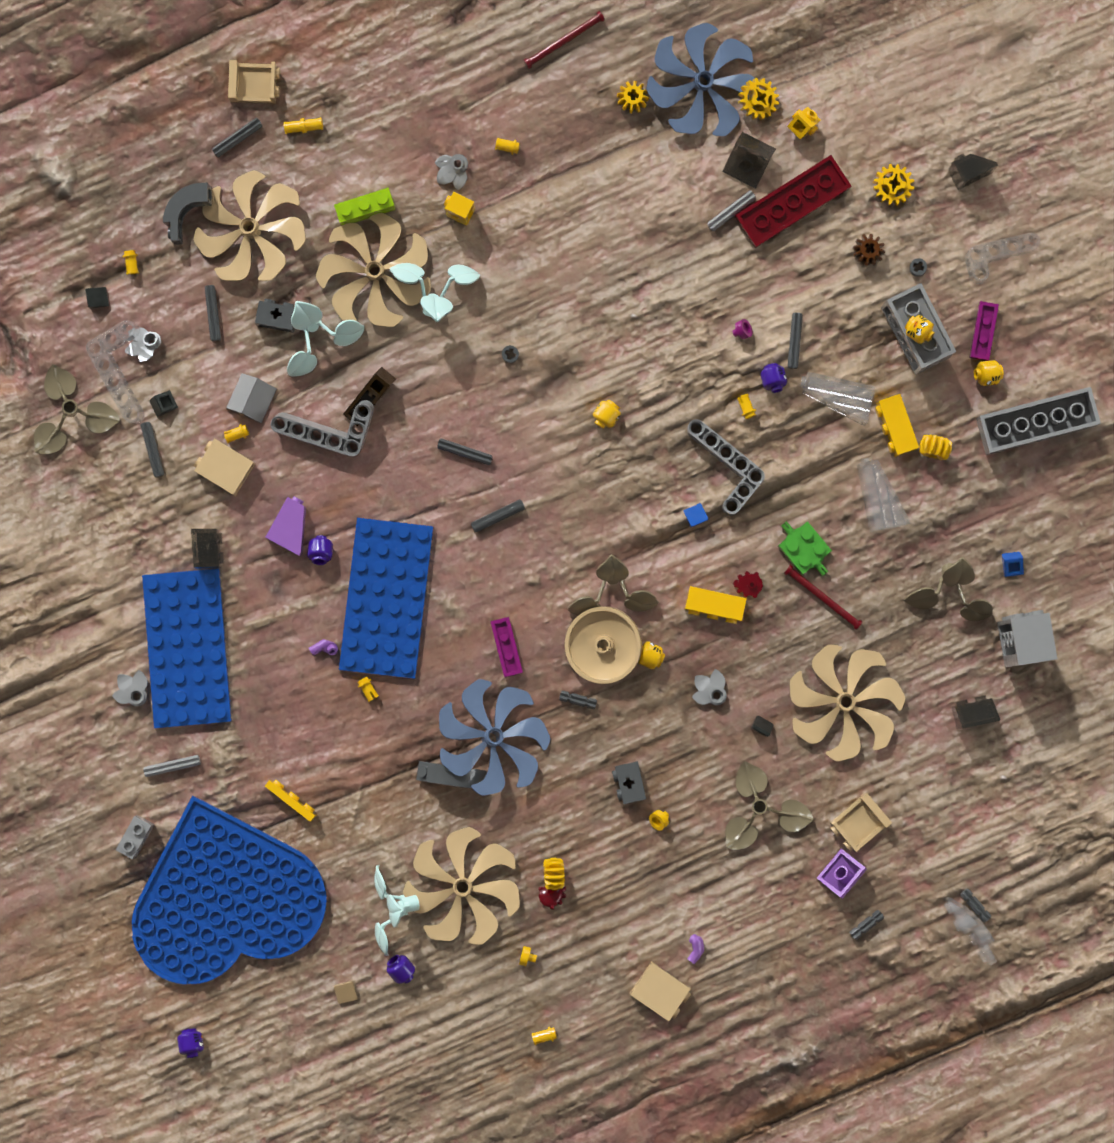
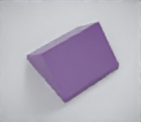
M840 849L817 879L839 898L843 899L867 868Z

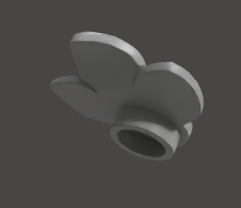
M442 155L435 161V164L441 168L437 174L438 184L452 182L457 190H460L467 181L466 169L468 168V160L464 155ZM457 160L461 161L460 167H456L455 162Z
M144 328L131 329L128 333L133 341L125 349V353L130 356H138L140 362L148 361L153 356L154 350L160 346L161 338L156 332H148ZM151 340H155L154 343L149 344Z
M715 669L710 678L704 675L695 676L694 681L698 692L692 698L697 703L702 705L708 703L721 705L725 702L727 696L724 690L725 678L720 671ZM715 692L720 693L719 699H714L713 694Z
M138 670L133 678L128 675L119 674L117 684L120 690L112 695L113 698L120 704L143 705L147 700L145 689L148 684L144 673ZM136 693L141 695L140 700H135L134 696Z

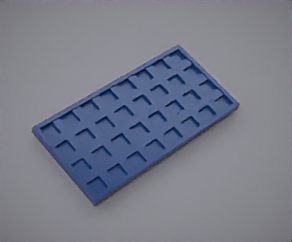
M357 518L339 670L416 679L433 526Z
M220 569L142 575L154 728L232 722Z

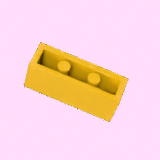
M901 394L878 401L875 411L878 418H882L883 425L881 427L884 435H887L889 438L888 448L890 453H894L895 457L917 450L919 445Z
M690 586L684 610H688L690 615L699 616L702 613L707 614L709 619L718 620V617L725 618L727 623L737 624V621H742L747 598Z

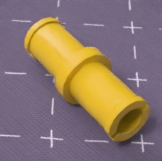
M322 117L307 120L301 118L299 121L284 122L285 134L296 132L304 134L307 131L323 130Z

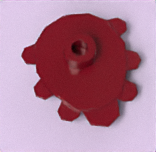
M746 571L744 576L739 574L737 576L739 580L733 582L734 587L738 588L737 593L743 592L744 597L749 595L756 598L763 587L759 573L750 574Z
M545 886L538 889L540 891V902L544 906L550 907L551 910H554L557 904L562 905L561 899L566 898L564 893L566 886L558 890L546 889Z

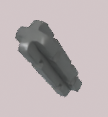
M561 691L559 697L560 701H569L571 704L582 707L587 706L590 709H595L597 704L596 699H587L585 696L574 693L569 694L567 691Z
M969 889L962 891L960 896L967 901V904L976 915H979L982 922H987L991 918L990 913L984 910L985 907L975 896H972L973 893Z
M876 910L872 914L873 916L867 917L857 925V928H853L850 931V935L855 940L859 939L862 933L865 934L873 928L876 922L884 919L883 914L879 910Z

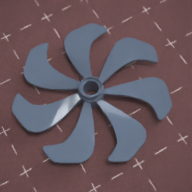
M703 23L690 28L684 38L688 53L699 73L688 68L676 58L672 51L673 36L660 40L655 53V64L660 70L693 79V82L681 86L663 87L650 76L646 90L658 107L668 108L680 101L693 88L698 91L692 107L684 117L668 120L672 129L678 133L695 134L701 130L704 119L703 92L708 91L716 106L719 123L712 135H728L738 124L739 113L728 101L715 92L711 86H724L738 92H743L741 87L746 85L747 81H753L754 79L750 74H737L719 79L713 78V75L729 61L743 59L750 63L753 62L751 49L742 42L732 38L725 40L714 56L709 71H705L704 44L710 35L718 31L715 26L709 23ZM699 78H705L707 80V85H702L699 81Z
M478 679L463 691L462 702L467 711L486 731L477 730L459 722L454 717L451 702L442 707L439 712V729L441 734L448 739L482 738V743L470 751L459 755H453L441 748L440 761L454 775L464 776L476 764L485 747L491 748L488 772L483 781L471 785V788L481 796L495 794L502 791L505 786L504 773L496 751V747L499 745L511 757L518 768L519 778L516 786L518 788L528 786L532 783L538 770L537 760L532 755L502 741L508 737H529L535 739L542 750L545 751L550 743V735L543 721L536 717L527 718L502 732L501 727L513 708L522 704H534L527 691L514 687H506L500 692L496 703L494 727H492L483 705V694L492 683L487 680ZM490 733L496 736V742L490 740Z

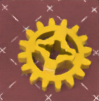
M754 78L753 81L749 80L746 82V85L741 87L743 92L738 93V96L742 97V100L738 101V104H743L740 110L747 111L745 116L752 114L753 120L757 117L762 120L765 116L767 118L771 116V112L776 111L774 106L778 105L779 102L775 98L779 97V94H774L777 88L770 87L771 81L765 83V78L760 79V81L758 78Z
M889 164L888 169L883 166L881 172L876 173L879 179L873 180V183L877 184L873 187L874 191H878L876 198L881 196V203L887 200L888 206L892 202L898 206L899 200L905 203V197L910 198L912 195L909 191L914 190V187L910 185L914 183V179H909L912 173L906 174V167L901 170L899 169V164L895 168H893L892 164ZM892 173L891 177L883 178L885 175ZM894 178H895V181H894V182H895L896 188H895V189L893 190V192H892V189H893V188H892L891 182H892V181L894 180ZM904 191L902 195L895 197L897 192Z

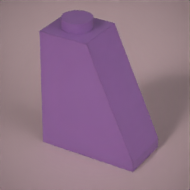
M293 496L292 499L287 497L266 538L301 557L303 554L306 507L302 505L304 501Z

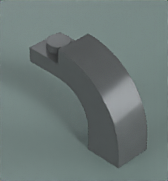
M208 183L188 185L176 192L169 200L164 211L163 223L166 226H170L168 228V238L175 245L183 244L182 224L185 215L195 207L212 206V187Z
M419 761L416 780L471 788V785L484 780L487 771L471 769L464 776H456L443 764Z

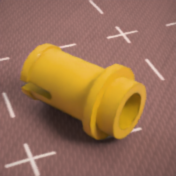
M497 138L495 150L511 152V155H514V153L518 154L520 143L517 140L509 141Z
M135 250L124 251L123 258H125L127 275L139 273L136 260L138 254H136Z
M744 394L741 395V398L738 397L737 400L743 412L742 417H745V419L755 417L756 409H753L749 395Z
M240 424L239 427L224 432L227 443L240 438L246 439L250 435L246 424Z
M366 676L357 683L359 684L358 688L362 689L368 702H370L379 695L370 682L371 678L368 679Z
M549 1026L546 1030L532 1033L534 1044L537 1045L550 1040L554 1042V1039H557L555 1028H550Z

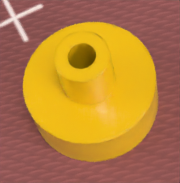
M656 810L649 816L650 824L656 830H663L669 824V814L666 811Z
M523 946L519 965L527 966L528 961L536 962L537 955L530 954V947Z

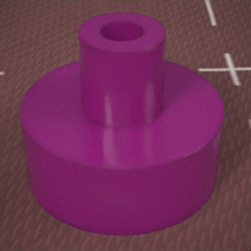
M746 319L736 322L735 329L732 331L735 337L739 336L741 339L749 338L753 334L752 327Z

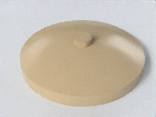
M601 606L586 610L578 615L568 628L565 638L567 659L574 671L588 681L599 684L619 681L632 672L641 656L642 639L637 625L626 613L616 608Z

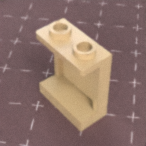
M229 60L228 98L230 102L276 103V98H279L280 94L279 86H276L277 79H280V67H277L276 62H271V64H250Z
M214 438L213 441L207 443L204 449L206 451L204 456L197 459L194 471L236 497L254 468L255 463Z
M864 793L830 822L832 825L830 829L837 837L842 836L845 840L843 844L850 852L853 850L857 853L862 846L882 829L887 828L892 822L867 793Z
M651 961L631 990L630 995L670 1021L671 1018L675 1019L679 1014L680 1009L678 1007L682 1002L686 1003L691 996L689 992L691 989Z

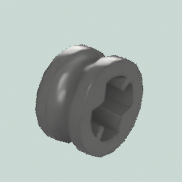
M920 258L914 259L909 267L911 274L916 277L924 275L927 270L926 262ZM918 263H921V268L924 269L923 271L919 270L918 272L914 271L915 267H913V265H918Z
M511 345L506 346L502 351L504 361L508 363L515 362L519 357L518 349ZM509 349H513V353L516 354L515 358L511 357V360L507 359L505 354Z

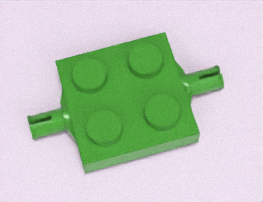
M787 521L782 524L781 527L788 535L778 547L798 572L803 575L809 569L816 568L822 576L826 574L828 570L821 562L832 550L807 521L797 529H793Z

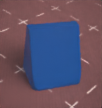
M701 503L683 510L690 528L709 520Z
M1021 552L1002 554L1005 577L1024 575Z

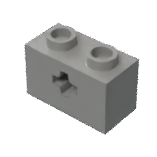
M139 815L134 816L116 851L131 859H135L155 824Z

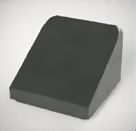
M106 287L85 289L90 309L109 306Z
M170 390L155 395L149 400L157 417L178 408Z
M756 716L751 729L768 737L774 724L760 716Z

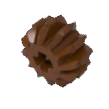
M863 234L861 236L862 240L856 239L855 241L857 245H854L852 249L858 252L854 253L853 256H860L859 264L864 260L865 266L869 265V261L874 266L876 265V260H882L881 255L885 254V250L880 248L884 247L885 244H878L879 236L874 240L873 234H870L868 238ZM870 246L872 250L868 254L866 253V249Z

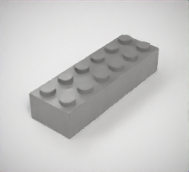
M1091 387L981 415L976 418L986 455L1085 430L1101 424Z

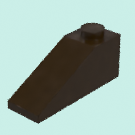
M381 367L343 415L351 421L355 407L363 400H368L375 406L395 382L396 378ZM361 406L360 412L362 414H368V409L364 406Z

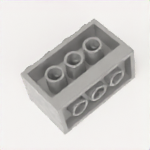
M922 283L886 300L881 307L915 375L949 359L956 353ZM921 315L934 324L933 332L935 334L929 342L925 341L922 344H918L906 335L905 326L912 316Z
M1038 610L1025 614H1014L1002 617V621L997 622L1005 668L1057 659L1050 613Z

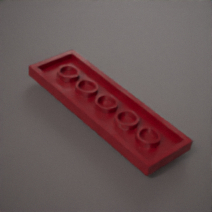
M832 155L736 214L735 218L754 247L757 248L852 186Z

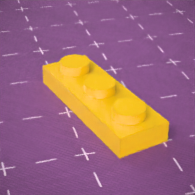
M276 779L275 781L269 780L265 785L267 789L311 822L316 817V814L313 813L315 809L307 803L305 805L298 801L300 798L292 791L290 793L286 792L283 789L285 786Z

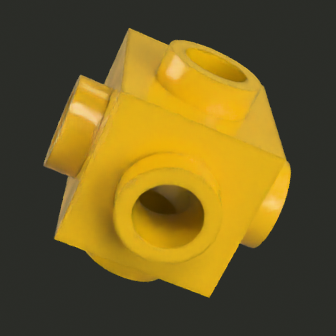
M807 107L803 111L799 109L792 116L793 120L787 127L801 140L807 134L811 136L818 129L816 125L821 119L813 110Z

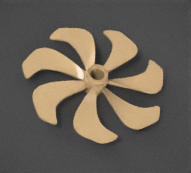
M253 170L239 176L233 183V192L246 217L241 220L228 212L221 204V187L218 186L212 189V206H203V215L212 222L239 226L240 229L223 236L210 237L197 227L194 234L196 246L204 256L214 258L224 253L244 235L239 252L229 266L216 267L214 269L222 280L241 281L248 276L251 268L250 239L256 241L265 260V268L258 277V280H273L285 267V255L276 246L259 236L261 231L277 232L288 236L293 242L295 251H298L303 246L306 236L304 224L299 218L289 217L264 225L258 223L278 205L291 203L299 206L300 199L297 191L284 184L273 185L254 219L251 218V194L254 186L265 179V175ZM250 225H254L253 229L247 232V228Z
M378 213L369 218L379 227L381 234L376 261H371L367 239L359 224L347 223L333 229L329 242L345 241L349 243L367 263L366 267L336 254H328L322 258L317 270L316 279L323 289L333 275L345 272L366 273L365 277L345 285L333 295L332 305L343 321H357L352 310L353 302L358 293L371 280L373 285L367 309L370 322L377 326H396L403 319V316L394 314L386 308L382 299L379 280L383 279L393 293L406 305L415 306L419 304L423 297L420 283L417 285L405 284L384 273L385 270H390L391 267L401 263H411L423 267L428 260L426 240L414 233L411 249L401 258L382 265L381 261L395 245L401 234V226L396 220L384 213ZM378 267L380 272L377 275H371L370 269ZM429 277L424 280L426 296L431 291Z
M827 645L814 656L812 660L813 670L824 683L838 694L837 698L809 689L804 684L802 671H798L790 679V697L795 705L799 707H814L836 703L837 706L821 719L811 723H805L797 718H793L794 732L806 742L811 744L820 742L830 730L839 711L844 712V727L841 741L837 747L826 752V755L835 761L853 758L860 752V739L849 714L851 710L862 717L872 728L875 734L873 750L886 747L891 739L894 724L889 717L855 705L858 701L884 698L890 700L900 711L905 703V695L897 681L892 678H883L864 689L857 696L854 697L852 695L860 677L869 667L886 666V662L879 652L860 649L851 655L847 674V692L845 693L838 682L833 665L834 658L842 647ZM845 696L851 702L847 708L841 705V699Z
M471 827L452 832L446 840L449 856L460 878H453L436 863L432 855L434 840L420 844L415 855L413 864L419 874L439 881L453 883V888L429 893L420 892L410 881H407L403 895L405 897L416 895L419 900L420 909L414 912L426 913L442 903L452 893L457 895L448 915L441 923L423 926L431 939L451 941L459 935L462 917V897H466L474 913L477 925L476 931L469 940V943L484 944L497 931L498 921L496 917L481 902L470 895L471 891L489 894L502 900L506 905L509 917L520 907L518 887L510 880L491 881L472 886V882L480 874L495 865L502 864L515 869L514 855L501 845H488L478 857L469 878L464 877L466 847L470 841L481 836V833ZM459 882H466L468 884L466 892L458 890L457 885Z

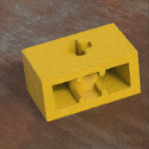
M453 192L451 196H447L444 202L446 216L467 226L475 211L474 201Z

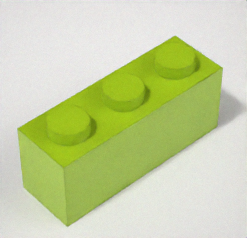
M389 187L334 204L341 226L369 219L370 216L378 213L385 214L395 210Z

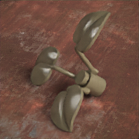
M53 364L45 376L44 389L47 396L52 400L63 398V415L57 428L52 423H42L36 428L34 432L35 452L48 455L58 452L64 447L67 437L60 429L66 417H74L77 413L87 416L85 419L86 427L91 432L99 434L110 430L119 423L120 419L114 409L103 402L90 403L87 407V413L79 409L74 400L66 398V396L73 394L76 389L74 376Z
M611 554L596 570L597 577L603 580L597 599L594 600L590 596L581 597L569 605L568 611L575 615H580L591 608L601 607L598 603L601 600L606 581L609 584H617L620 581L625 597L628 598L624 601V605L629 610L637 612L647 611L655 607L659 601L651 592L645 590L635 591L631 595L628 594L623 581L629 575L628 568Z
M963 557L955 564L948 563L942 566V577L939 578L937 591L931 587H925L912 592L904 598L907 604L915 608H932L938 604L939 598L937 595L940 594L942 585L945 583L949 587L957 586L965 607L960 609V614L964 619L980 621L993 614V607L987 600L976 599L967 603L960 584L967 585L975 579V572L970 563Z
M745 761L737 772L736 787L743 797L754 795L755 801L752 804L754 813L749 822L743 817H736L728 822L725 830L726 847L731 850H740L751 846L758 836V830L751 824L757 815H765L767 811L781 815L779 823L788 832L802 830L813 822V816L810 810L797 800L784 801L781 806L782 811L768 807L766 801L759 799L757 793H761L766 789L768 784L767 776L762 769Z

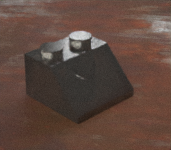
M742 132L722 172L756 189L776 148Z
M961 154L954 158L948 172L957 189L960 190L992 174L998 164L995 161L974 154L967 156Z
M191 529L194 568L198 570L222 568L221 564L224 563V552H220V544H223L222 533H219L218 529Z
M986 695L975 697V702L968 703L966 699L957 701L956 706H952L956 729L1001 721L993 699H987Z

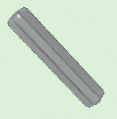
M749 191L707 223L709 229L715 231L756 199L755 194Z
M199 755L147 766L144 767L143 771L145 777L198 766L201 764Z

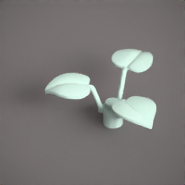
M401 263L391 267L389 270L395 278L403 283L413 284L418 281L420 282L423 296L420 304L423 307V313L426 316L432 317L436 322H439L452 311V303L443 298L450 283L455 280L460 285H468L480 278V274L468 266L453 265L448 269V275L451 277L447 281L440 297L436 294H428L426 296L424 281L421 278L425 272L421 267L411 263Z
M296 301L291 324L295 329L304 330L307 353L299 351L291 357L287 366V374L289 376H301L310 373L316 367L317 358L315 355H310L311 346L308 332H315L321 326L330 335L335 336L333 341L336 345L348 346L361 337L365 326L355 320H345L338 324L335 332H333L322 323V311L320 308L310 303Z
M377 865L374 875L375 888L381 900L384 897L387 898L390 920L381 925L379 922L376 923L375 937L384 955L388 956V940L384 932L385 926L391 923L393 927H397L402 916L419 910L420 905L416 895L409 897L389 895L386 892V885L379 871L380 865Z

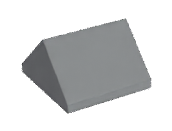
M242 373L226 408L262 423L277 388L258 378Z

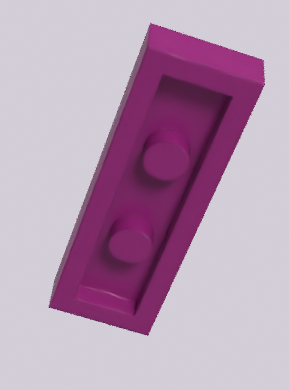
M979 302L969 358L989 361L999 304Z
M509 617L490 621L504 677L523 673Z

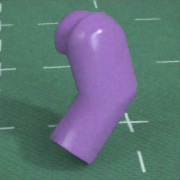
M323 639L309 647V650L313 656L321 651L329 655H335L338 652V647L334 642Z
M694 934L689 939L693 951L687 959L696 964L704 953V943L701 936Z

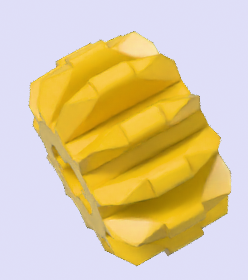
M627 81L626 87L620 86L621 92L617 93V97L620 98L618 105H623V111L630 108L629 113L632 114L633 109H636V112L639 113L640 107L646 108L645 102L649 101V97L645 96L648 94L647 90H642L644 87L643 83L637 86V81H634L631 86L629 81ZM631 94H635V100H631Z
M924 435L920 441L919 452L929 458L946 460L952 451V442L947 438L937 435Z
M556 857L545 859L543 862L545 888L552 890L562 889L565 886L563 860Z

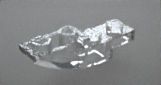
M944 898L946 901L944 907L949 915L952 914L955 921H953V924L957 931H961L963 934L971 932L969 938L974 946H978L980 950L978 955L983 963L986 962L988 965L996 963L997 961L988 945L995 940L986 926L967 907L952 898Z

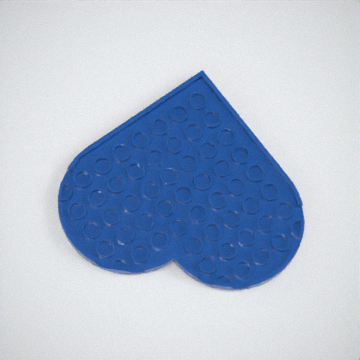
M192 796L135 905L132 916L133 942L144 964L161 978L178 984L208 982L226 972L237 961L241 953L259 959H275L291 955L304 947L316 935L323 922L327 906L325 884L318 868L301 851Z

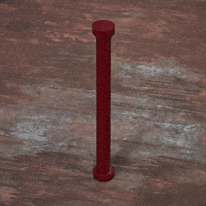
M600 11L596 12L594 17L529 59H523L528 69H531L533 64L598 22L605 21L604 16Z
M791 564L785 570L784 574L786 576L792 577L854 626V630H857L862 624V620H857L795 571Z

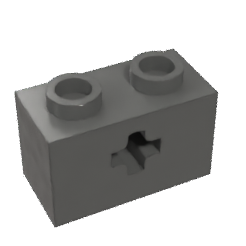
M270 299L259 301L255 319L256 326L294 333L295 328L291 324L294 304L283 302V305L275 304L276 301ZM277 311H279L281 316H278L277 319H275L273 314H276Z
M638 761L615 766L612 774L614 782L619 783L620 789L616 790L618 800L623 801V804L645 800L646 795ZM628 777L634 781L630 789L623 785V782H626Z

